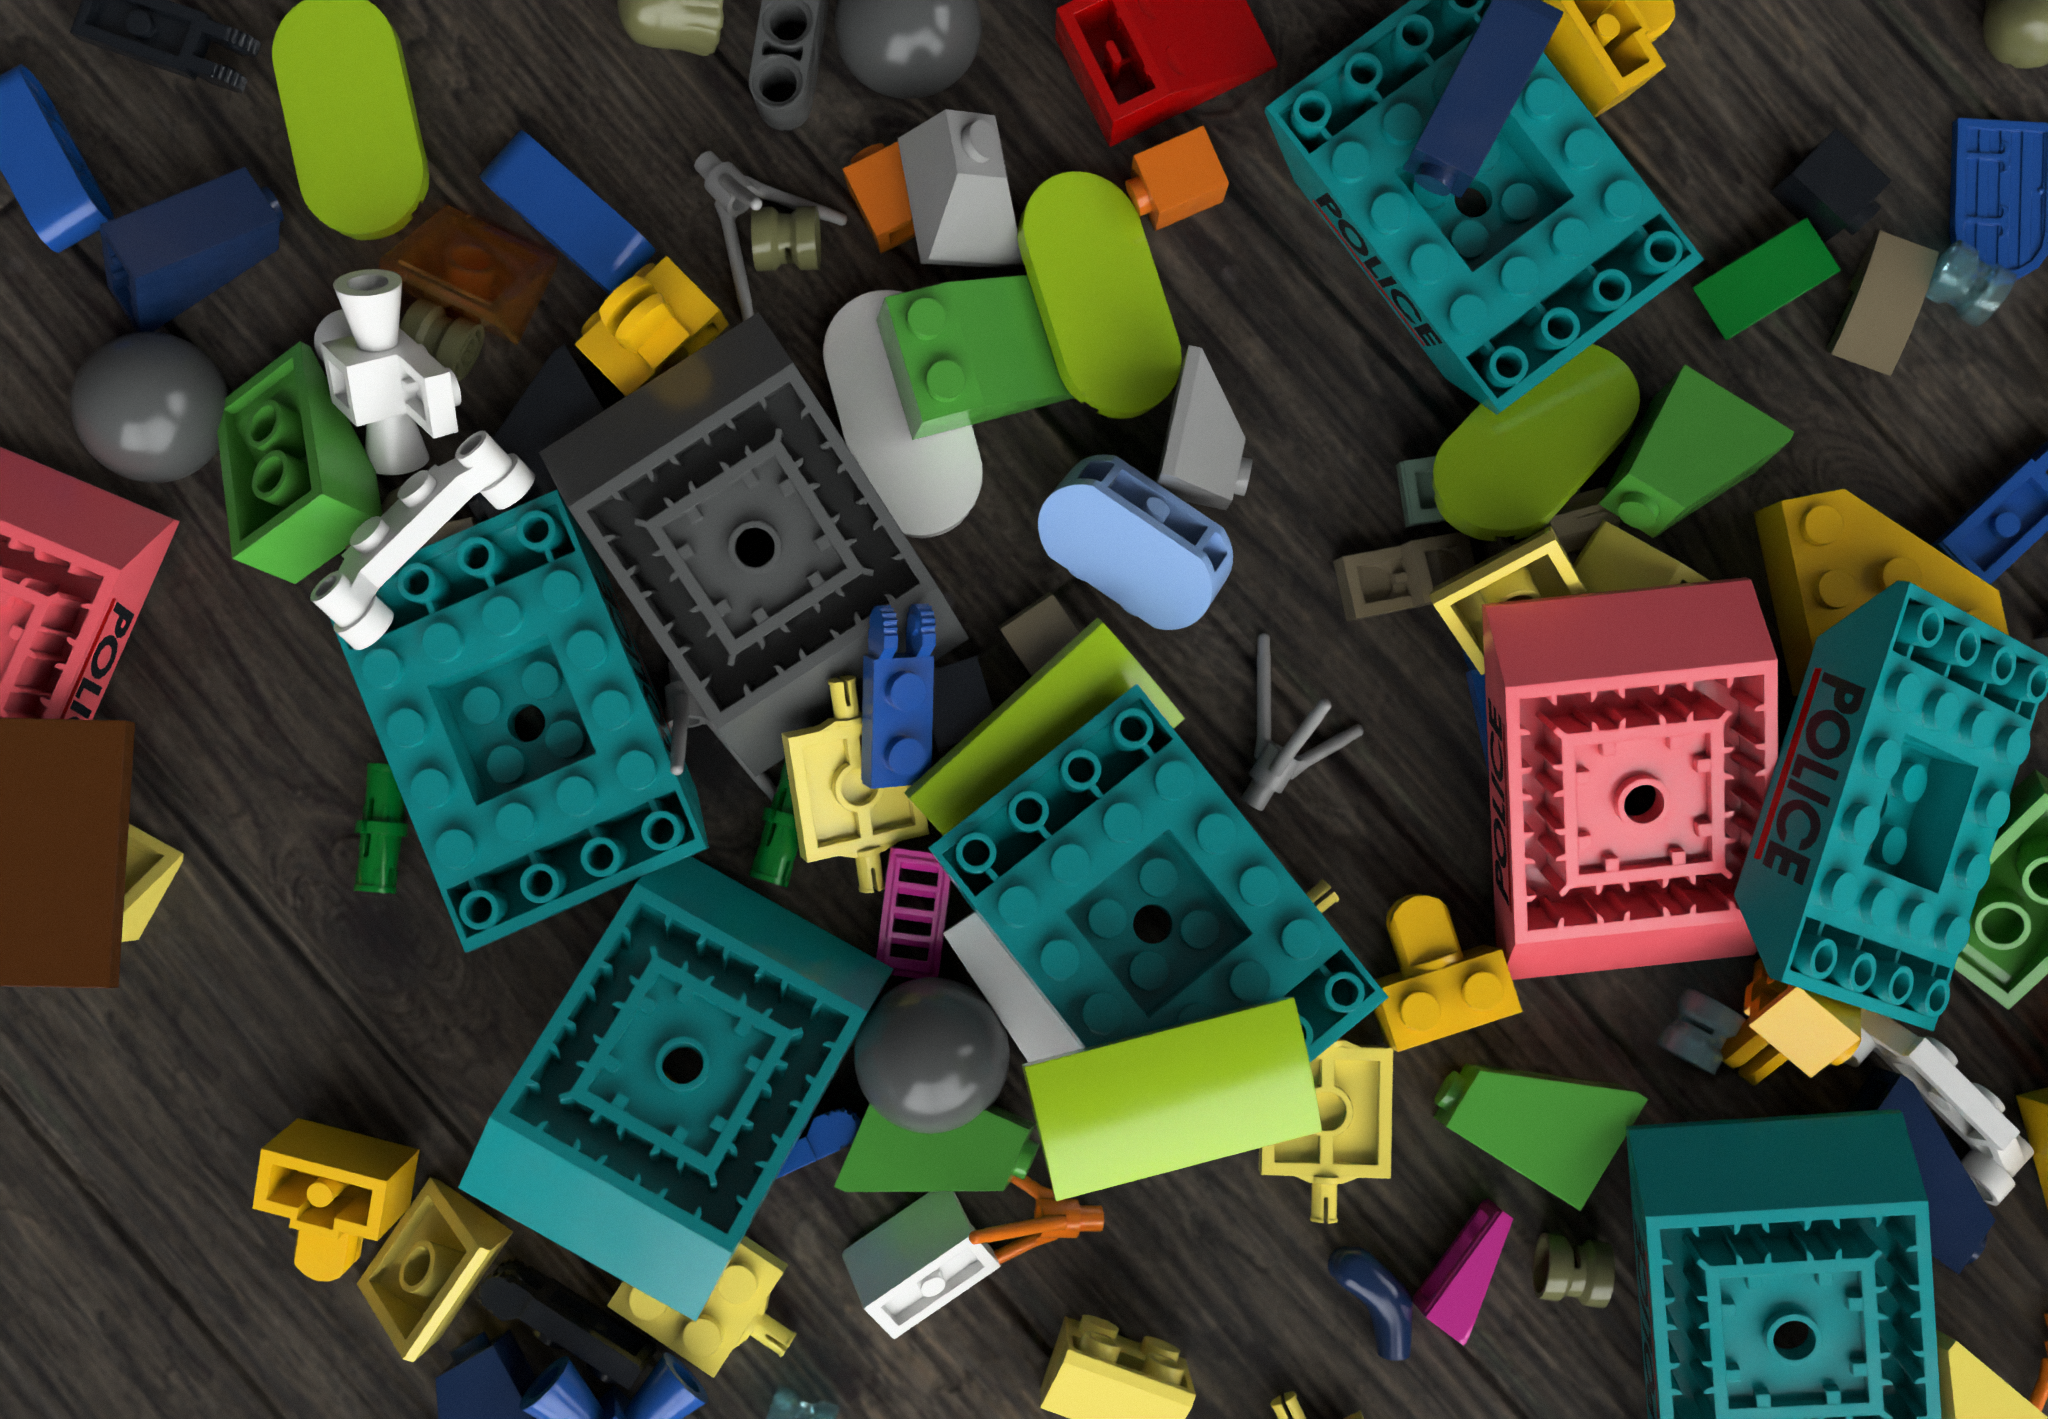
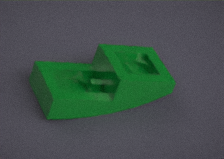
M1805 218L1694 286L1693 290L1725 341L1841 270L1808 218Z

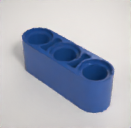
M22 64L0 75V170L35 232L51 250L60 253L100 231L101 224L115 218L56 107L38 79Z
M521 129L478 175L501 200L609 295L623 282L633 277L656 253L655 248L630 223Z

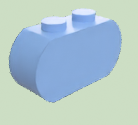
M1095 455L1077 463L1049 495L1039 513L1038 531L1040 540L1051 559L1068 569L1076 578L1086 581L1120 604L1125 611L1139 617L1156 629L1176 630L1197 622L1209 608L1232 569L1233 550L1229 537L1222 526L1115 455Z

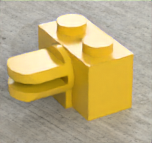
M1541 0L1564 12L1543 52L1594 118L1628 98L1666 67L1652 42L1661 36L1675 18V4L1673 0Z
M666 255L657 265L654 263L645 265L633 277L617 287L604 301L600 309L583 325L581 330L583 336L574 345L626 397L711 343L729 324L721 310Z
M1422 894L1405 895L1394 902L1387 911L1386 926L1401 971L1375 979L1389 997L1373 1010L1384 1044L1400 1052L1523 1012L1502 949L1484 944L1462 951L1448 908L1439 898Z
M1760 958L1754 963L1753 982L1745 990L1743 1012L1749 1018L1726 1037L1719 1051V1059L1730 1068L1735 1069L1739 1067V1076L1753 1086L1757 1085L1788 1059L1812 1078L1830 1063L1834 1066L1842 1064L1857 1050L1861 1042V1008L1771 979Z
M297 1118L261 1148L252 1208L290 1218L289 1228L297 1229L294 1264L305 1276L316 1281L329 1282L338 1279L361 1257L364 1238L378 1241L410 1208L419 1149Z

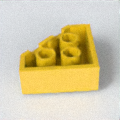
M1846 489L1783 500L1753 512L1793 696L1799 695L1817 637L1896 581L1911 582L2009 636L1999 590Z

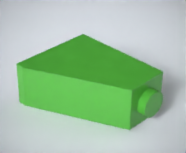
M1684 364L1654 396L1598 504L1620 517L1627 525L1637 528L1654 538L1757 472L1791 440L1794 431Z
M1466 1063L1460 1074L1456 1071L1451 1072L1440 1086L1434 1101L1439 1108L1433 1118L1581 1211L1626 1137V1126L1633 1125L1648 1099L1638 1092L1617 1083Z
M869 1104L834 1187L844 1192L1004 1191L1011 1183L1013 1176L1022 1180L1027 1176L1039 1148V1143L1029 1139L1036 1123L993 1104L989 1109L983 1110L972 1121L957 1129L943 1133H918L900 1128L887 1121Z

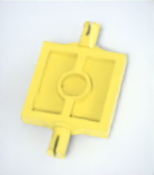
M846 675L840 676V679L835 677L828 680L834 717L828 718L817 726L784 732L781 735L800 857L807 863L835 856L855 858L859 892L874 893V888L877 891L885 889L880 853L886 851L899 841L929 835V829L925 815L904 793L912 785L871 789L862 784V712H859L855 684L856 677Z
M1342 1038L1334 1042L1310 1062L1322 1132L1259 1148V1172L1261 1175L1295 1176L1312 1183L1310 1221L1324 1223V1219L1328 1224L1338 1222L1337 1184H1343L1357 1178L1391 1179L1393 1049L1387 1045H1356Z
M746 1236L743 1237L696 1322L624 1281L607 1305L613 1311L712 1378L716 1376L731 1351L745 1342L749 1336H752L777 1353L779 1357H782L797 1334L765 1313L768 1308L770 1293L788 1264Z

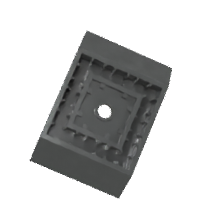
M759 312L539 452L568 509L716 730L755 777L785 758L781 733L817 726L828 718L834 717L830 686L828 685L829 679L835 677L840 679V676L846 675L855 676L859 710L862 708L863 655H868L869 614H871V609L874 606L891 605V608H894L896 618L898 619V648L895 653H904L906 651V619L909 607L912 606L911 604L929 603V606H932V611H934V617L936 618V646L931 653L934 656V661L969 639L937 584L793 361ZM749 528L765 530L771 535L775 544L772 559L760 567L746 565L740 560L736 552L738 537Z

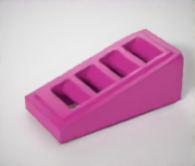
M896 846L890 847L876 959L893 968L891 975L916 979L939 977L944 943L943 932L946 928L952 881L930 851ZM903 869L938 873L937 886L901 881ZM899 894L934 898V911L898 906ZM896 919L932 924L931 936L894 931ZM892 944L928 948V959L923 961L891 956Z
M1488 1198L1486 1201L1483 1200L1412 1297L1414 1299L1412 1302L1428 1320L1463 1346L1470 1337L1513 1221L1510 1215Z

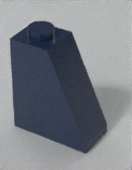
M1492 0L1403 167L1404 170L1415 175V181L1422 188L1441 196H1447L1450 193L1459 198L1463 196L1476 177L1564 14L1563 11L1541 0Z
M243 167L101 224L100 232L107 287L136 331H155L279 250V226L284 221V216L277 198L267 186L259 188L246 167Z
M1874 1067L1844 1112L1899 1109L1903 1113L1929 1203L1932 1262L1960 1274L1965 1265L1974 1262L1982 1254L1987 1244L1986 1234L1996 1220L1915 1084L1902 1074Z
M510 1329L489 1340L485 1331H482L449 1352L453 1362L435 1378L438 1419H536L519 1408L522 1397L535 1381L536 1376Z

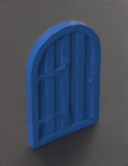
M1957 118L1952 122L1949 234L1952 251L1960 264L1978 279L1994 283L2016 281L2039 268L2048 256V123L1973 118Z

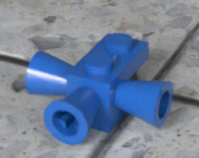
M665 1352L631 1400L615 1385L597 1400L569 1357L563 1356L549 1365L535 1379L522 1397L519 1408L536 1419H683L706 1404L709 1398L694 1374L675 1356Z

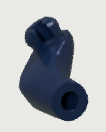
M1349 1246L1336 1248L1328 1259L1329 1273L1339 1285L1360 1299L1368 1308L1375 1334L1377 1354L1384 1359L1394 1361L1409 1358L1413 1319V1303L1409 1291L1396 1276L1366 1249Z

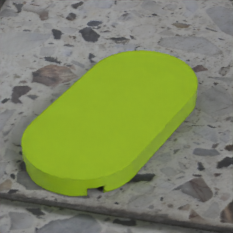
M303 0L294 6L283 18L275 33L272 46L273 68L302 197L308 208L320 221L345 236L356 240H376L388 237L402 230L414 218L411 214L417 209L419 202L423 204L429 189L428 163L400 39L384 14L368 0Z
M1081 171L1055 175L1044 181L1027 201L1017 227V239L1059 375L1069 393L1081 404L1086 402L1091 407L1098 409L1096 413L1115 419L1140 416L1158 405L1172 391L1179 377L1182 362L1179 338L1141 220L1127 195L1109 180L1096 174Z
M1591 344L1498 415L1481 403L1447 438L1436 455L1431 484L1435 492L1434 501L1439 513L1455 529L1479 540L1497 541L1498 536L1510 537L1514 535V540L1529 537L1541 530L1617 448L1631 430L1639 409L1640 392L1638 383L1630 368L1612 352Z

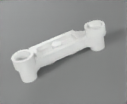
M478 431L468 437L457 449L456 458L441 466L434 464L428 471L422 470L412 475L399 489L397 494L399 499L381 517H372L356 529L350 538L351 546L341 555L344 561L339 570L324 577L313 589L310 596L311 601L335 622L334 631L355 650L364 649L376 642L387 631L393 621V611L375 595L378 589L466 502L480 492L496 509H505L520 500L534 483L535 474L516 454H507L486 431Z
M1861 1008V1042L1854 1054L1844 1063L1858 1067L1874 1051L1896 1073L1910 1079L1915 1084L1923 1100L1970 1146L1971 1150L1964 1156L1961 1163L1983 1200L1988 1204L1998 1206L2015 1187L2013 1177L2034 1154L2031 1145L2019 1135L2020 1131L2002 1114L2005 1110L2002 1101L1982 1085L1971 1083L1955 1067L1958 1064V1059L1953 1052L1938 1040L1929 1036L1918 1037L1892 1018Z

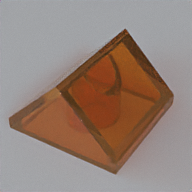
M446 205L382 256L379 262V269L399 274L402 277V290L418 299L425 297L443 306L446 312L456 317L465 316L481 324L485 331L518 346L556 270L558 257Z

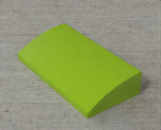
M1097 617L904 793L944 836L1136 684L1139 685L1173 729L1185 718L1127 648Z
M1281 997L1022 1064L1055 1201L1322 1132L1312 1070L1294 997Z

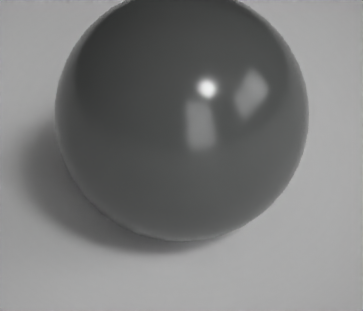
M838 0L834 19L835 38L839 53L847 68L868 88L894 98H922L934 95L948 88L959 80L971 66L978 52L982 37L981 10L978 0Z
M134 332L105 342L86 358L73 381L70 394V410L73 425L80 441L100 464L128 479L146 483H164L179 480L193 474L207 464L219 450L217 430L222 419L225 398L230 395V392L220 369L205 352L194 344L166 333Z
M923 977L906 981L883 994L873 1004L862 1023L856 1037L854 1051L857 1079L863 1094L872 1107L887 1121L900 1128L927 1134L943 1133L957 1129L972 1121L983 1110L989 1109L998 1098L1005 1084L1010 1061L1009 1042L1005 1027L987 999L964 983L941 977Z

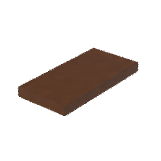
M0 718V986L119 988L135 722L126 720Z

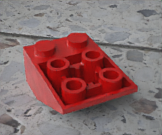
M1073 0L1056 8L1055 39L1109 147L1125 141L1278 66V62L1246 0Z

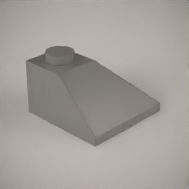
M945 109L899 137L898 144L920 263L1017 269L1023 266L1024 263L1017 239V223L995 115Z
M1189 345L1177 381L1156 483L1185 502L1227 510L1234 494L1245 496L1253 459L1242 457L1246 438L1203 349Z

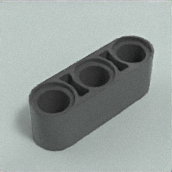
M762 0L749 74V88L762 120L774 129L780 131L793 130L801 126L810 115L830 0ZM797 23L806 27L805 32L797 39L785 41L776 37L780 29L788 24ZM787 83L796 87L795 93L783 102H773L766 98L771 88L778 84Z

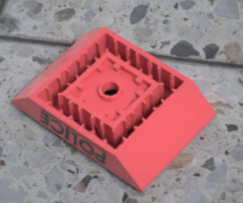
M0 447V718L93 720L180 521L3 447Z
M1743 577L1482 604L1496 948L1502 949L1512 980L1755 955L1757 952L1756 945L1734 893L1778 760V659L1752 580ZM1641 785L1653 786L1656 796L1652 807L1641 815L1633 816L1626 814L1624 803L1629 792Z

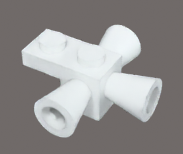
M366 269L344 274L333 283L342 309L327 315L318 325L314 336L316 353L325 363L331 401L357 427L366 424L365 451L377 474L400 475L416 471L425 466L429 461V454L417 424L433 439L458 432L455 407L461 404L459 383L450 368H445L428 353L422 344H417L399 328L402 277L399 274L382 269Z

